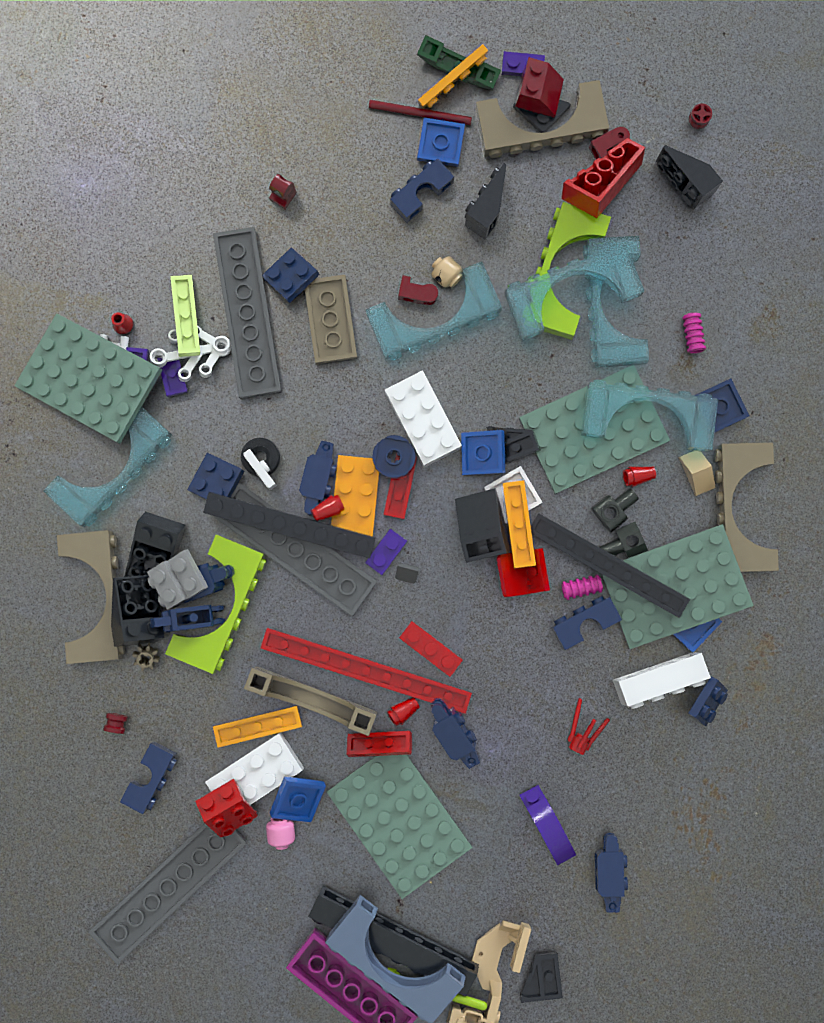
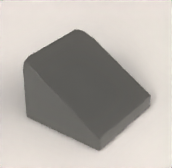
M400 562L397 566L395 578L414 584L419 568Z

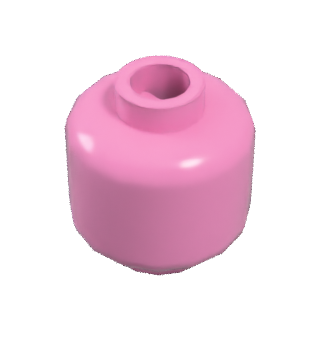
M271 818V821L267 823L266 833L269 845L276 847L278 850H284L294 842L295 829L292 820Z

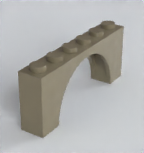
M600 80L579 83L577 89V108L572 117L561 127L545 133L528 132L512 124L501 111L497 98L476 102L475 110L484 157L497 158L509 152L510 154H518L526 149L536 151L542 149L543 146L551 145V147H558L571 141L572 143H580L588 138L594 140L609 130Z
M773 443L721 444L717 446L714 453L715 462H718L715 480L716 483H719L716 502L720 504L717 524L718 526L723 524L741 572L779 571L778 549L764 548L748 540L738 529L732 514V497L739 481L753 469L774 464Z
M109 530L57 535L58 557L77 558L89 564L101 577L106 591L105 610L96 627L80 639L65 642L66 664L123 659L122 654H125V646L114 647L111 629L113 578H117L116 569L119 567L118 557L114 555V548L117 547L116 535H113V532Z
M258 666L251 668L244 689L264 697L280 699L312 710L367 736L370 734L377 715L375 710Z

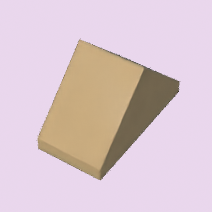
M699 449L679 457L695 496L716 488L712 466Z

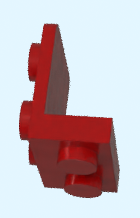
M543 548L534 549L536 566L514 569L512 553L497 556V566L504 597L550 591Z
M234 779L195 801L204 823L219 837L231 835L234 830L251 823L258 816L256 810L244 799Z

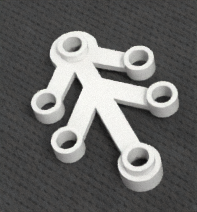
M197 326L199 339L207 343V345H200V355L179 357L178 351L166 353L163 349L157 348L150 353V362L158 367H163L169 361L190 357L186 365L178 371L179 380L187 382L191 379V372L204 354L211 353L206 363L201 364L199 367V374L207 378L211 376L212 367L218 358L226 356L231 352V344L227 337L217 336L215 338ZM173 329L168 333V339L172 344H177V339L171 338L172 335L176 334V329ZM219 345H223L225 348L218 349L217 347ZM158 357L163 359L161 362L155 361ZM208 368L209 372L204 373L202 372V369ZM183 372H186V373L189 374L187 377H182V376H181V374H182Z

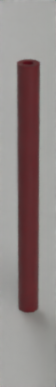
M375 100L369 101V108L471 126L472 117Z

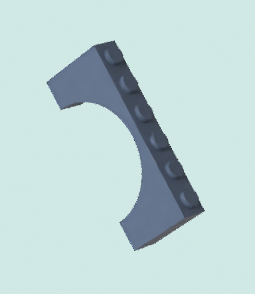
M360 895L329 932L325 943L333 952L343 956L350 965L360 969L368 979L378 983L386 993H391L403 1006L413 1010L421 1020L433 1023L464 987L466 976L449 963L436 973L419 978L400 976L385 968L375 957L369 942V926L375 918L378 908Z

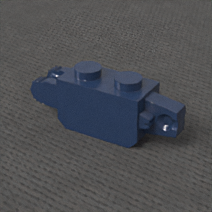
M321 441L316 454L307 457L299 491L306 498L304 512L309 516L312 515L311 510L320 502H323L325 498H328L331 493L332 486H329V481L331 477H335L337 465H334L333 459L334 444Z
M209 563L197 566L208 588L184 603L223 590L225 585L223 580L231 578L234 575L235 569L232 565L219 567L218 564L209 566Z
M203 605L166 610L161 612L162 617L150 619L151 628L163 626V631L167 633L224 624L225 618L213 620L212 614L213 611L221 612L224 610V605Z
M435 699L431 707V712L435 718L432 731L450 759H461L469 769L478 765L480 758L475 749L477 738L471 729L468 730L465 726L466 722L460 712L457 713L454 707L449 709L442 699Z
M608 832L603 835V849H598L594 853L595 889L603 897L605 911L617 913L620 912L621 897H625L624 890H628V879L624 877V868H627V855H623V851L619 849L617 836L614 833Z

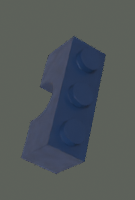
M438 158L434 162L429 161L422 168L423 171L419 175L414 174L406 182L407 185L402 189L398 188L391 194L390 205L406 223L423 210V204L416 196L420 190L430 189L437 196H440L454 184V176Z
M602 595L591 601L592 606L585 609L583 605L572 611L574 613L573 616L569 618L562 616L554 621L555 625L551 629L563 650H567L584 641L580 633V626L584 620H594L600 630H604L622 620L610 597L604 599Z
M156 742L150 743L140 763L150 769L152 773L151 781L148 784H141L135 780L130 782L120 803L141 814H144L147 810L151 811L157 801L154 798L157 791H162L167 782V779H165L167 772H171L177 763V760L174 759L177 753Z

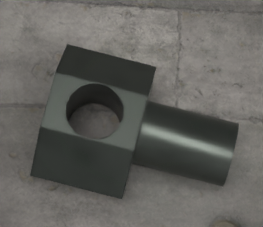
M629 488L615 500L610 495H606L591 508L601 523L610 532H613L628 519L624 511L639 500V498ZM606 508H611L614 511L613 519L605 517L604 511Z
M636 522L617 529L618 539L599 546L614 556L625 552L628 558L648 551ZM630 535H635L638 539L637 543L633 546L626 544V539Z

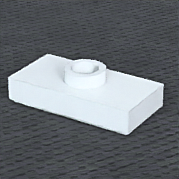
M250 449L244 452V457L269 490L276 487V483L267 473L270 471V468L264 460L259 462Z

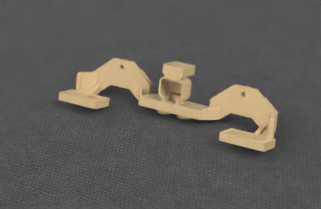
M503 920L477 940L472 961L479 964L477 977L482 989L490 991L487 1009L483 1016L480 1010L465 1007L461 1010L460 1004L451 1002L446 1023L499 1022L500 1011H498L501 1001L502 981L497 967L502 948L511 941L515 943L510 967L512 971L520 973L531 933L529 924L521 922V925Z

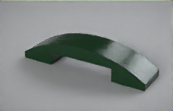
M425 35L417 53V56L446 74L450 73L467 58L445 48L444 43ZM485 62L478 67L475 64L470 69L471 73L462 81L493 90L501 70Z

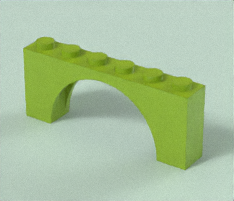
M565 202L562 203L561 209L556 208L553 220H556L555 228L550 227L547 239L550 240L549 247H544L540 258L544 260L543 266H538L534 277L538 279L536 287H531L528 296L529 299H532L530 307L525 306L522 318L525 319V326L570 340L573 339L580 316L566 309L555 297L549 281L550 264L563 248L572 243L585 240L603 242L610 223V216L600 214L598 218H595Z
M215 535L208 555L217 559L223 566L232 565L235 569L234 575L231 577L235 588V601L232 612L221 627L208 635L186 637L173 634L165 653L211 674H215L217 670L221 671L225 659L222 657L225 650L229 651L233 643V639H231L233 631H238L242 619H239L242 610L246 611L250 603V599H247L250 591L254 592L258 584L257 574L259 571H263L267 562L264 559L265 554L219 535Z

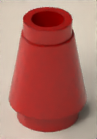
M119 312L112 315V327L115 332L127 334L131 331L133 320L129 315Z
M629 466L623 470V480L626 486L635 487L656 479V470L653 466Z
M330 495L314 507L311 513L314 519L318 521L340 515L341 511L344 510V506L338 495Z
M412 697L390 707L387 714L395 726L403 725L420 706L415 698Z

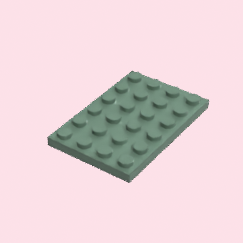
M56 313L14 386L120 444L161 374L162 369Z
M634 365L519 417L523 429H530L535 433L540 447V451L535 452L554 494L670 441Z
M723 524L623 560L690 598L680 618L603 575L611 600L622 619L620 624L630 649L754 606Z
M408 755L374 756L327 791L329 797L401 899L405 898L472 848V845Z

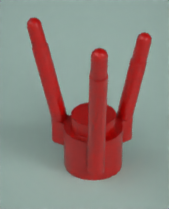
M579 698L571 732L567 740L570 742L568 748L584 755L586 750L589 751L592 743L603 731L610 719L606 718L590 739L588 736L596 723L595 719L591 721L584 735L577 733L575 736L582 699Z

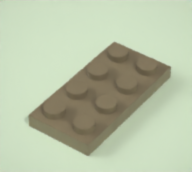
M338 275L316 278L305 288L315 364L356 359L357 353L346 276Z

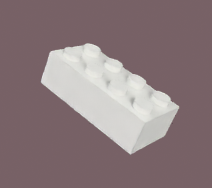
M423 370L385 389V395L423 468L461 449L462 445Z
M693 652L613 679V683L620 703L634 709L643 706V701L652 700L654 702L665 698L664 694L666 693L674 695L684 692V687L693 686L694 688L706 684L705 680L709 679L710 675L702 653Z
M280 732L208 779L205 783L212 792L234 779L244 799L251 805L280 786L284 776L293 777L300 773L304 767L282 732Z

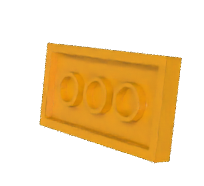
M338 455L334 496H339L344 510L341 511L340 515L332 517L331 525L373 536L379 472L375 468L373 458Z

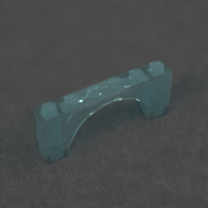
M639 236L588 239L586 246H583L584 259L587 258L588 266H585V279H589L586 297L591 302V308H588V319L592 320V328L589 331L590 341H594V349H591V360L595 362L596 368L647 364L649 361L648 339L631 338L617 331L606 319L600 301L601 288L606 277L622 265L638 262L641 257Z
M614 244L608 247L605 252L599 253V251L587 255V259L581 261L574 259L567 263L568 266L563 268L556 266L549 269L548 273L542 276L535 274L528 277L526 282L520 283L517 281L509 284L504 295L522 340L524 341L543 334L544 326L541 314L543 299L551 287L565 278L571 276H590L599 279L616 293L621 304L642 296L644 288L626 244L621 246Z
M482 261L462 270L465 283L464 302L458 313L441 326L426 329L409 326L398 320L390 312L385 302L365 310L385 360L389 358L391 361L402 357L401 353L410 351V353L421 349V345L425 343L434 344L440 341V337L444 335H456L460 332L461 328L466 326L472 328L480 324V320L485 318L491 320L499 316L502 306Z
M593 380V382L587 385L581 436L603 438L610 419L618 409L631 402L645 400L660 403L675 413L686 433L687 450L701 452L712 450L718 399L712 398V395L699 394V396H692L691 392L678 391V394L670 393V390L665 388H657V391L648 390L649 387L637 385L636 388L627 387L626 383L619 382L609 385L604 380Z
M143 407L140 408L128 429L131 437L129 460L123 471L115 479L97 487H80L71 484L61 476H57L43 490L80 526H91L98 518L96 515L101 510H106L112 504L111 499L116 494L120 495L127 488L126 484L131 478L133 480L137 478L142 472L141 468L146 463L149 464L155 459V453L170 443L172 434Z

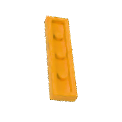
M484 44L418 99V103L423 109L426 106L431 108L439 101L437 97L441 93L447 94L455 87L453 83L459 78L461 81L464 80L471 73L470 69L475 64L478 67L487 60L488 49Z
M524 480L502 483L514 569L536 566Z
M297 705L213 726L217 747L219 748L302 727V722Z

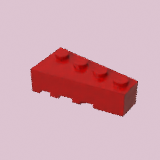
M629 138L625 139L609 150L606 156L596 159L586 170L582 169L577 173L576 177L563 182L561 199L598 218L642 165L645 147Z

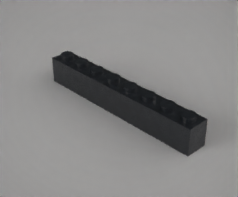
M322 886L308 917L317 924L333 929L354 901ZM376 913L369 926V942L374 953L382 954L390 958L394 963L402 964L410 968L412 972L424 976L436 973L449 963L466 976L464 987L459 994L467 996L477 977L479 964Z

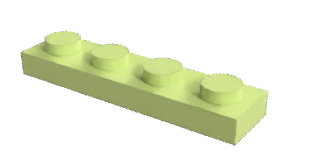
M192 275L171 276L179 357L200 355Z

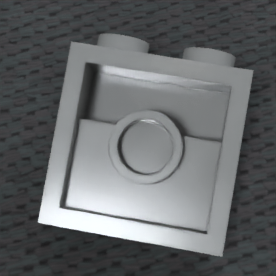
M188 549L183 550L168 561L160 563L147 572L149 575V585L152 588H156L160 595L158 596V602L162 607H166L167 610L178 607L208 588Z

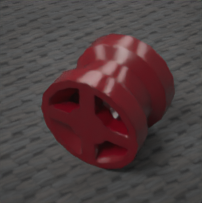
M704 103L695 105L688 118L689 124L695 129L705 128L712 118V109Z
M106 713L107 724L104 725L103 730L111 733L125 734L124 723L127 721L128 716Z

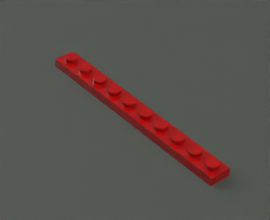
M270 628L266 629L261 649L430 703L440 698L449 709L454 707L456 711L465 714L472 695L471 692Z

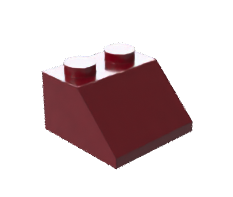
M528 57L522 73L515 107L555 118L564 79L548 62Z

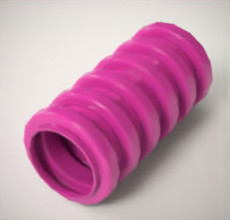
M696 312L682 317L683 321H685L683 326L686 327L684 333L687 334L685 339L688 340L686 342V346H689L687 349L688 353H700L706 350V346L703 345L705 339L702 338L704 333L701 332L703 330L701 326L702 320H700L701 314Z
M595 574V577L590 575L587 579L582 577V580L578 578L575 581L569 580V583L563 581L561 584L566 600H569L570 597L576 599V596L582 597L584 594L589 596V593L594 595L597 591L602 593L603 590L602 581L598 574Z

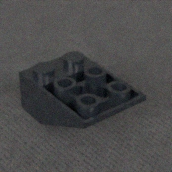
M667 145L662 148L656 159L658 169L662 173H666L670 178L671 185L675 189H679L683 194L684 201L689 206L692 205L694 209L710 198L723 182L710 164Z
M503 163L501 168H495L490 176L489 184H484L481 187L477 200L475 202L472 200L465 210L467 212L464 217L466 218L465 226L484 240H486L498 223L506 172L505 163Z
M496 488L455 499L460 542L466 563L511 551L510 540Z
M145 511L136 524L124 577L148 575L147 572L177 555L186 525Z
M149 575L113 578L111 629L114 647L155 643L165 638L163 626L151 628L150 619L160 618L161 612L157 590L148 583Z

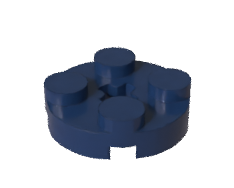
M390 435L382 439L374 447L373 463L376 470L383 476L397 479L406 476L413 468L415 451L404 437ZM393 451H396L397 456H400V459L396 460L395 463H392L391 459L388 458V454L391 455Z

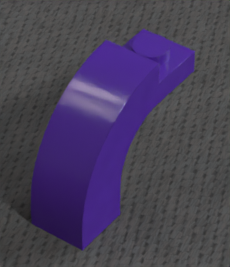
M539 785L520 794L557 866L576 856L567 835Z

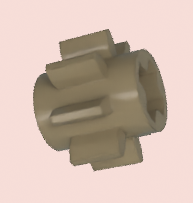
M150 643L147 646L139 644L138 651H133L132 654L133 657L137 658L134 661V665H139L142 671L148 667L153 669V662H159L160 657L155 656L158 648L153 649Z

